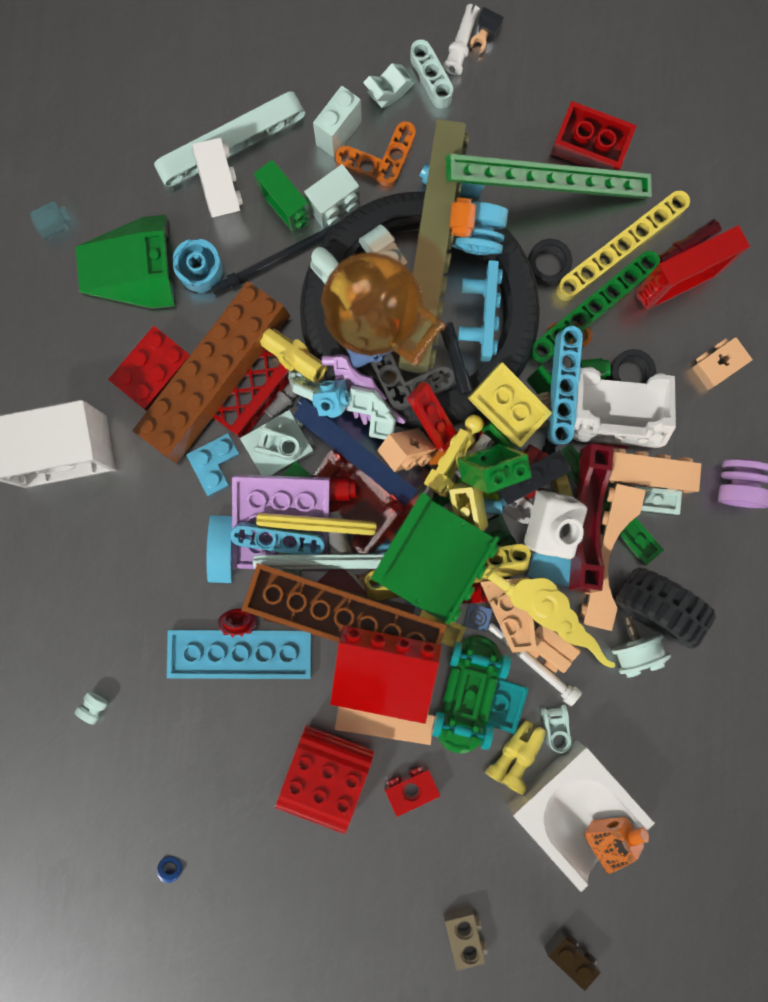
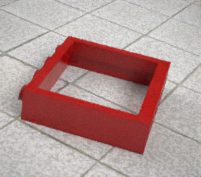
M740 226L731 228L660 263L636 290L638 301L641 300L646 310H649L720 275L750 248Z

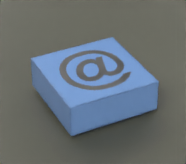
M469 603L463 626L487 632L492 609Z

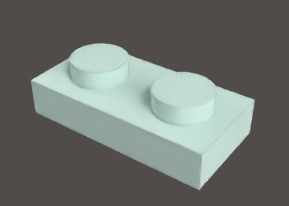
M634 486V488L646 490L641 511L680 515L682 491Z

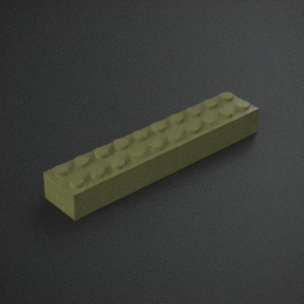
M441 119L436 121L399 360V370L426 374L428 368L433 369L436 350L432 349V344L437 345L440 325H435V323L440 321L444 301H439V297L444 298L447 277H444L443 273H448L451 253H448L447 250H451L454 238L451 235L452 229L449 228L451 203L456 202L457 198H459L462 183L446 182L445 156L449 154L466 155L469 133L465 132L466 123Z

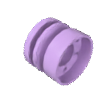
M752 459L723 461L722 468L733 472L721 473V477L731 481V484L720 485L718 502L747 508H768V490L761 488L762 484H768V476H765L768 475V464Z

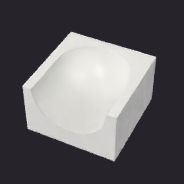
M83 400L0 416L1 482L27 488L116 470L107 415Z
M577 740L571 744L568 751L561 753L526 785L527 790L524 796L517 794L506 804L516 820L580 892L588 886L589 874L598 861L597 856L583 835L592 820L626 817L634 829L644 827L646 830L655 824L596 757Z

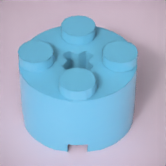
M190 239L182 242L174 251V272L186 288L198 293H205L211 290L212 286L220 282L224 272L223 263L216 248L210 242L204 239ZM196 264L201 265V267H199V268H198V267L195 268L194 266H195Z

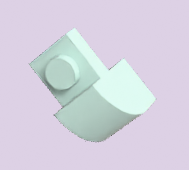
M392 63L380 77L369 76L363 83L368 88L367 92L370 97L376 100L381 108H385L401 98L415 84V81L402 64Z
M380 224L359 239V243L370 259L377 262L388 278L407 265L408 262L394 243L395 239Z

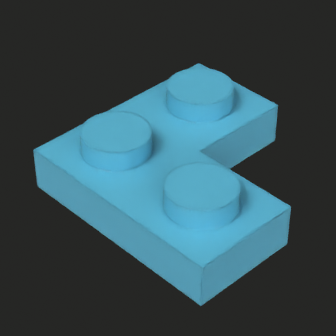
M228 433L186 454L208 497L229 487L219 465L240 454Z

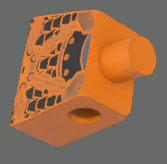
M626 817L592 820L583 834L607 874L635 862L644 848L643 844L649 841L647 830L644 827L634 829Z

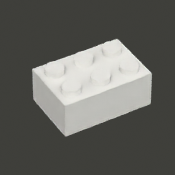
M221 138L192 144L210 216L216 217L240 211L239 205H243L240 191H235L233 182L237 180L233 166L229 167L226 159L230 157L227 142L222 143Z

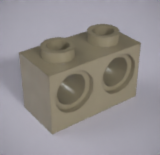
M472 908L444 914L456 970L485 964L483 955L488 954L485 940L479 939L478 930H482L479 915H473ZM463 921L470 924L469 928L464 931L457 928L458 924ZM467 946L476 948L474 953L470 955L465 954L463 950Z

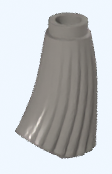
M340 511L329 513V518L343 519ZM328 532L330 554H354L348 533Z

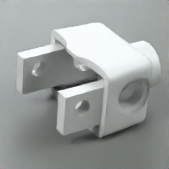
M536 490L535 502L527 532L524 536V545L539 554L565 559L574 558L577 546L583 537V524L587 512L586 506L572 496ZM564 525L562 530V537L560 538L559 531L561 527Z

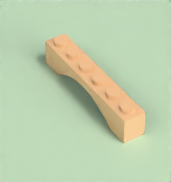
M616 483L614 488L610 487L607 501L611 503L609 511H604L601 524L605 525L603 534H600L601 553L604 563L603 591L595 593L585 592V594H588L587 603H582L579 617L583 618L582 621L585 625L610 631L613 629L617 605L612 597L609 586V558L614 543L621 531L641 513L646 490Z

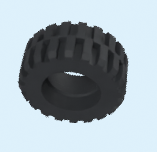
M638 567L634 569L616 597L617 605L627 614L632 615L634 619L657 633H662L668 639L691 649L699 647L716 619L715 610L708 603H705L703 599L678 583L669 580V578L646 568Z

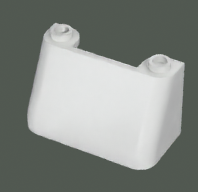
M580 368L574 440L647 448H659L667 444L676 427L675 376L658 373L649 378L647 384L601 380V373L595 368Z

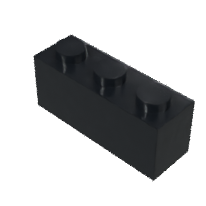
M558 450L530 465L532 478L495 491L503 507L571 472L561 451Z

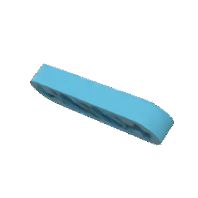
M246 522L237 523L231 532L232 542L241 547L297 555L321 554L325 546L323 536L316 532L259 527L257 524ZM240 529L245 530L246 536L244 539H240V535L236 534L239 533ZM253 531H257L255 541H251L253 536H249L253 534ZM263 532H268L272 535L273 540L270 543H263L259 535ZM286 536H293L296 538L297 543L289 547L284 544L283 539ZM301 537L304 538L303 548H299ZM317 540L316 543L320 546H316V549H311V545L305 543Z

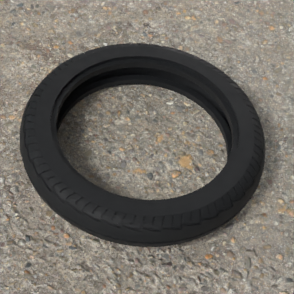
M425 192L392 194L359 207L342 219L328 233L319 247L329 251L343 267L346 274L354 261L365 251L359 243V239L378 225H383L392 236L420 231ZM506 227L494 229L495 232L504 235V241L496 242L503 245L502 253L478 255L486 265H488L489 260L499 261L498 269H502L501 284L497 285L503 303V326L496 355H492L490 362L486 361L480 369L469 376L473 390L501 362L519 378L528 363L537 338L540 306L536 279L525 252ZM309 264L303 282L300 301L301 328L305 345L309 353L321 361L323 355L335 356L341 354L348 356L350 359L336 326L335 309L337 296L326 288L323 281ZM327 365V371L322 379L324 381H335L334 366ZM361 367L355 368L360 373L367 376H371L367 372H365ZM373 377L376 386L384 393L379 381ZM457 384L435 395L452 424L464 421L470 415L481 413L468 399L471 393L460 396ZM396 387L388 389V391L392 389L395 391L396 397L394 402L404 403L403 400L406 396H401ZM411 406L403 410H396L406 419V422L404 424L396 422L395 426L425 429Z

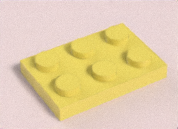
M502 362L492 370L468 397L517 448H521L552 414Z

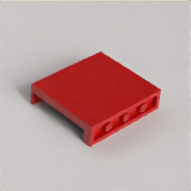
M343 626L338 644L330 705L426 724L442 645Z

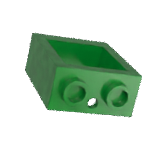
M270 160L254 173L258 191L292 232L296 229H303L311 218L308 202L276 163Z
M501 444L457 458L462 482L488 494L532 478L527 454Z

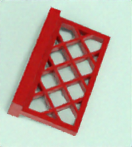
M267 349L258 358H264L265 369L253 371L252 365L249 372L244 376H250L251 387L239 389L237 385L230 394L235 395L236 406L224 408L223 403L216 412L221 413V417L217 414L213 416L215 420L239 438L250 433L264 415L265 409L275 400L276 394L279 391L282 392L289 383V370L281 363L278 367L269 368L268 357L275 355L271 352L267 353ZM266 374L264 385L255 387L254 375ZM251 392L252 400L249 404L240 405L239 394ZM237 410L238 418L230 425L226 422L225 412Z

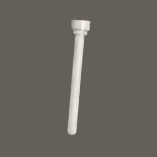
M489 623L488 630L509 648L501 628L495 623ZM527 651L514 652L561 693L562 701L569 707L582 695V692L577 687L567 686Z

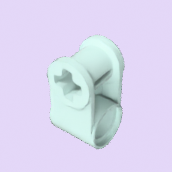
M260 427L259 441L253 451L286 460H295L300 457L302 448L294 437ZM287 443H294L296 446L295 451L291 454L284 453V447Z
M564 704L560 708L553 709L541 708L547 745L557 753L568 751L571 746V736L566 705ZM556 735L564 737V744L561 747H555L553 744V739Z

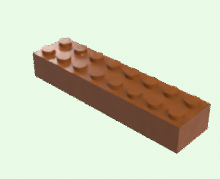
M247 281L132 431L177 464L265 350L260 342L263 333L269 328H275L279 331L288 320L290 314L284 305Z
M261 563L256 565L241 609L242 611L338 643L343 626L441 645L447 626Z

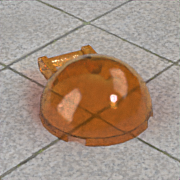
M370 252L347 258L330 273L323 288L321 305L324 308L326 327L337 342L357 354L373 356L386 354L394 350L407 361L418 366L421 362L420 357L440 329L444 330L447 326L442 319L423 306L419 284L411 271L401 262L388 255ZM422 316L432 324L411 352L403 344L414 334Z

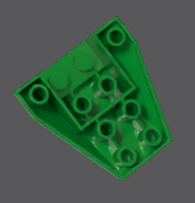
M167 216L141 217L75 246L79 292L150 309L175 307L173 283L169 279L166 239H169Z

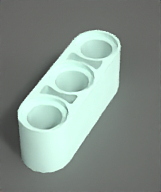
M416 40L411 46L410 63L433 105L439 109L447 108L452 101L453 85L431 45L425 40ZM417 53H423V54H425V56H424V57H418V56H416V54H417ZM433 72L436 76L430 77L427 73ZM442 91L447 93V96L442 97L437 93Z

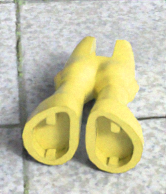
M525 720L520 725L510 741L505 744L503 754L498 761L490 765L485 771L488 776L501 784H505L522 796H524L527 790L522 780L526 768L535 761V757L546 736V730L537 727L528 740L533 730V723ZM515 758H517L515 764L513 765V767L511 768V770H510V771L508 772V774H507V770H508V768H509L511 762H512Z

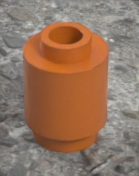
M457 198L456 202L451 203L449 228L452 229L451 235L459 237L471 236V231L474 230L476 214V205L471 203V199Z

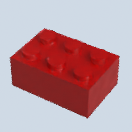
M571 101L551 154L584 167L619 171L637 125Z
M153 326L108 380L147 411L190 354L157 327Z

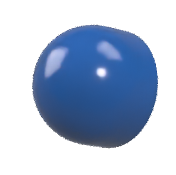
M172 856L161 859L157 866L159 879L165 883L176 881L181 874V862ZM173 863L176 866V872L170 875L164 873V865Z

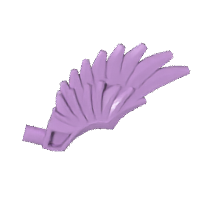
M341 354L322 356V365L334 366L335 379L345 380L348 392H350L352 385L373 389L378 392L384 401L386 400L387 396L376 386L373 377L364 375L355 369L348 356ZM386 402L397 416L396 422L404 424L406 419ZM353 412L355 418H358L360 415L364 425L368 423V420L371 421V415Z

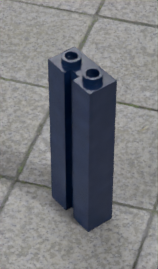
M302 396L297 402L296 407H298V410L294 414L297 420L404 506L424 486V482L432 468L426 464L422 467L419 465L412 467L410 470L404 469L394 472L377 451L385 440L369 437V420L364 425L360 415L358 418H355L353 412L346 409L337 417L319 416L312 400Z

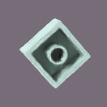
M343 164L304 191L309 211L323 229L328 225L331 227L338 223L343 214L353 212L359 206L358 203H360L359 185Z

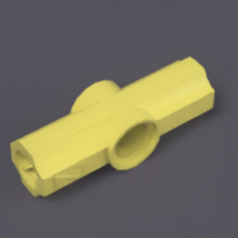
M269 328L263 333V337L260 340L261 346L277 356L280 363L290 371L295 369L312 382H319L324 377L327 365H322L321 360L309 353L308 348L300 340L295 339L292 341L275 328Z

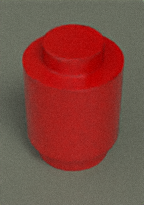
M330 477L329 501H350V498H356L355 479H350L349 477Z

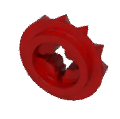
M232 609L219 617L218 627L219 630H222L223 635L230 634L232 638L236 635L243 637L245 633L251 634L252 629L256 628L257 620L254 614L242 611L241 609Z

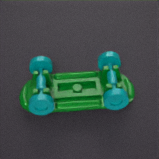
M474 635L467 637L461 643L456 641L453 643L449 657V665L452 667L441 711L436 712L431 729V736L438 737L440 743L447 750L461 754L470 752L479 745L481 749L489 750L493 739L494 726L487 725L498 678L506 679L511 666V656L506 654L501 656L500 649L496 643L485 636Z

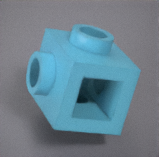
M345 380L324 381L313 393V405L317 408L319 416L337 417L346 409L350 402V396Z

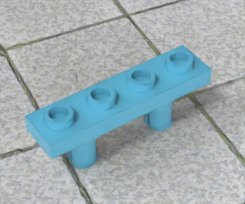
M489 260L484 280L465 278L462 280L461 293L483 294V297H485L483 325L481 327L459 326L458 340L476 341L481 344L480 361L490 362L492 355L497 353V340H493L494 331H498L499 317L495 316V307H500L501 293H496L497 284H501L502 269H498L499 261Z

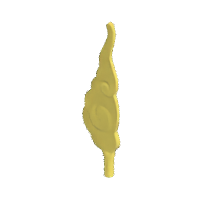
M493 570L487 573L486 578L504 590L513 606L526 611L543 627L557 632L564 641L588 648L603 665L611 668L615 667V663L606 659L596 640L579 623L576 613L570 609L568 598L557 589L552 581L545 578L520 579L512 584Z

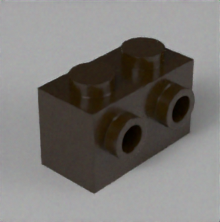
M559 930L546 944L544 949L548 957L580 988L586 991L601 974L597 966L598 960L589 951L584 953L579 948L581 944L571 934L567 936Z

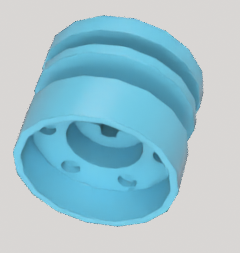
M471 202L476 205L474 230L471 231L470 237L454 238L452 247L476 255L501 254L503 245L496 242L504 241V235L495 232L494 229L506 227L508 209L490 203Z

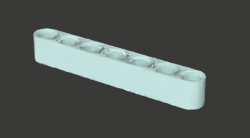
M292 91L287 92L162 156L155 161L154 166L166 187L176 185L199 173L192 144L221 138L222 143L227 142L230 156L298 122L305 116V111L296 94Z

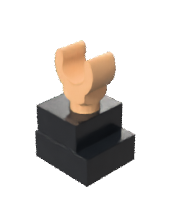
M483 7L478 20L480 25L479 33L471 39L470 48L476 42H480L482 44L480 53H483L486 48V40L494 41L502 28L504 17Z

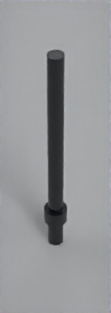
M335 224L236 274L233 272L227 275L226 279L211 287L214 294L216 295L230 287L233 289L241 285V281L324 240L335 227Z

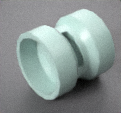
M87 691L83 704L79 705L74 713L83 721L94 725L99 719L98 714L106 708L108 702L96 693Z

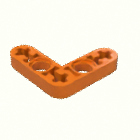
M407 121L399 123L395 128L383 159L350 146H341L335 154L337 166L343 164L348 172L382 186H393L399 179L414 143L415 127ZM407 129L409 130V135L405 137L404 144L400 143L401 132ZM400 149L403 152L402 158L393 159L390 155L391 151ZM349 154L351 160L347 159L346 162H342L341 156ZM356 157H359L357 160L356 167H353L354 161L356 162ZM364 161H370L373 164V169L365 172L360 168V165ZM391 164L393 165V177L390 176L388 179H385L384 173L388 172Z

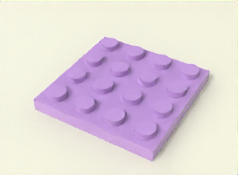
M233 474L232 529L240 522L256 524L258 513L329 518L330 478ZM243 529L236 533L240 535V539H244L246 536ZM253 531V534L249 535L253 536L251 541H255L257 531ZM309 531L323 536L325 546L321 554H328V532ZM263 532L259 535L263 543H270L273 540L272 535L268 532ZM286 536L283 542L286 546L292 547L296 545L297 540L293 536ZM302 537L299 548H303L304 538ZM312 540L311 543H305L310 544L311 549H316V546H320L316 543L317 540ZM232 542V568L254 569L253 557L255 555H279V552L241 547ZM301 569V571H327V570H328V569Z

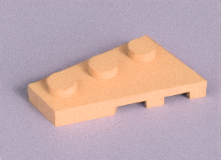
M529 577L506 579V581L514 584L520 579H529ZM491 581L480 582L511 652L537 650L533 618L526 611L513 606L509 596Z

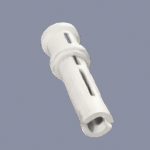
M473 4L466 6L455 42H452L448 48L450 53L442 67L444 71L451 75H460L463 71L462 63L464 58L468 56L469 50L467 46L480 13V8L476 5L472 14Z

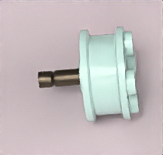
M633 616L623 618L631 641L611 650L612 654H617L621 665L618 669L619 673L626 674L627 678L641 674V670L647 668L653 671L665 667L664 663L671 656L670 653H665L662 645L663 634L658 633L640 637L636 624H634Z

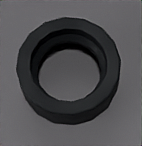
M557 239L541 240L534 245L528 255L536 282L540 285H557L569 273L572 267L573 258L570 249L566 244ZM547 249L559 253L563 260L560 272L551 276L540 272L536 265L538 254Z
M637 349L626 350L618 355L610 365L611 375L609 379L612 381H622L619 376V367L624 361L635 359L645 367L646 376L642 383L647 384L649 378L656 374V366L650 355L644 351Z

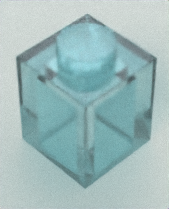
M55 201L29 212L38 234L45 241L70 229L67 223L70 218L65 208H60Z

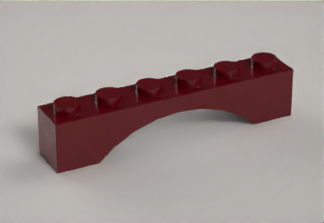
M591 443L580 449L576 499L586 506L587 512L583 524V537L577 546L574 558L571 559L568 590L586 593L603 591L604 563L601 553L600 525L604 496L612 473L614 447Z

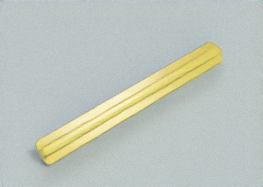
M258 513L256 524L259 527L361 535L376 534V522L269 513Z

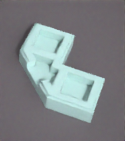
M295 369L293 371L289 370L288 379L292 391L312 400L313 393L321 383L317 381L312 382Z
M352 385L349 392L350 402L348 404V411L371 415L369 437L385 440L389 434L395 433L397 416L378 392L373 389Z

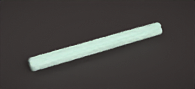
M384 554L255 555L253 557V567L255 569L257 563H261L276 569H376Z

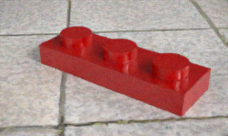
M421 382L406 399L437 450L445 452L450 446L451 439L457 432L429 384Z

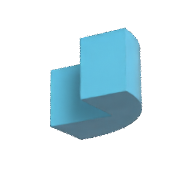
M210 515L207 536L208 582L232 583L234 570L232 568V516Z

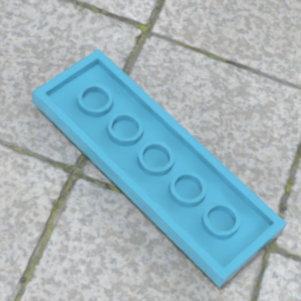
M168 630L167 678L311 679L312 634L302 630H252L251 634L245 633L243 637L236 635L232 638L230 634L223 635L222 630Z

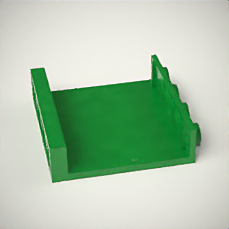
M422 492L370 579L449 625L451 621L455 623L460 616L462 609L459 607L463 600L468 601L475 589L472 587L475 579L480 580L487 569L484 565L488 557L493 558L499 549V545L496 544L499 538L497 536H490L430 500V496Z

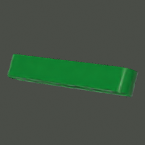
M645 251L536 340L530 356L531 360L535 364L541 365L554 357L555 333L569 326H575L583 333L647 279L659 265V256L653 251ZM642 262H648L651 265V268H646L645 266H643ZM625 276H631L634 282H628ZM607 290H613L617 297H611ZM590 304L597 305L600 311L595 312L591 310ZM572 319H579L582 322V326L574 325ZM565 333V341L570 344L573 341V337L570 333ZM542 347L546 349L547 355H539L536 348Z

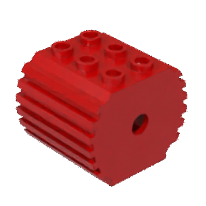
M306 725L275 808L345 834L367 778L374 750Z

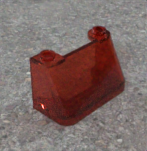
M335 449L330 450L311 476L325 478L349 477L350 479H355L356 498H350V501H329V511H340L343 519L376 522L375 535L352 534L354 538L351 544L356 554H373L403 524L413 507L411 502L404 506Z

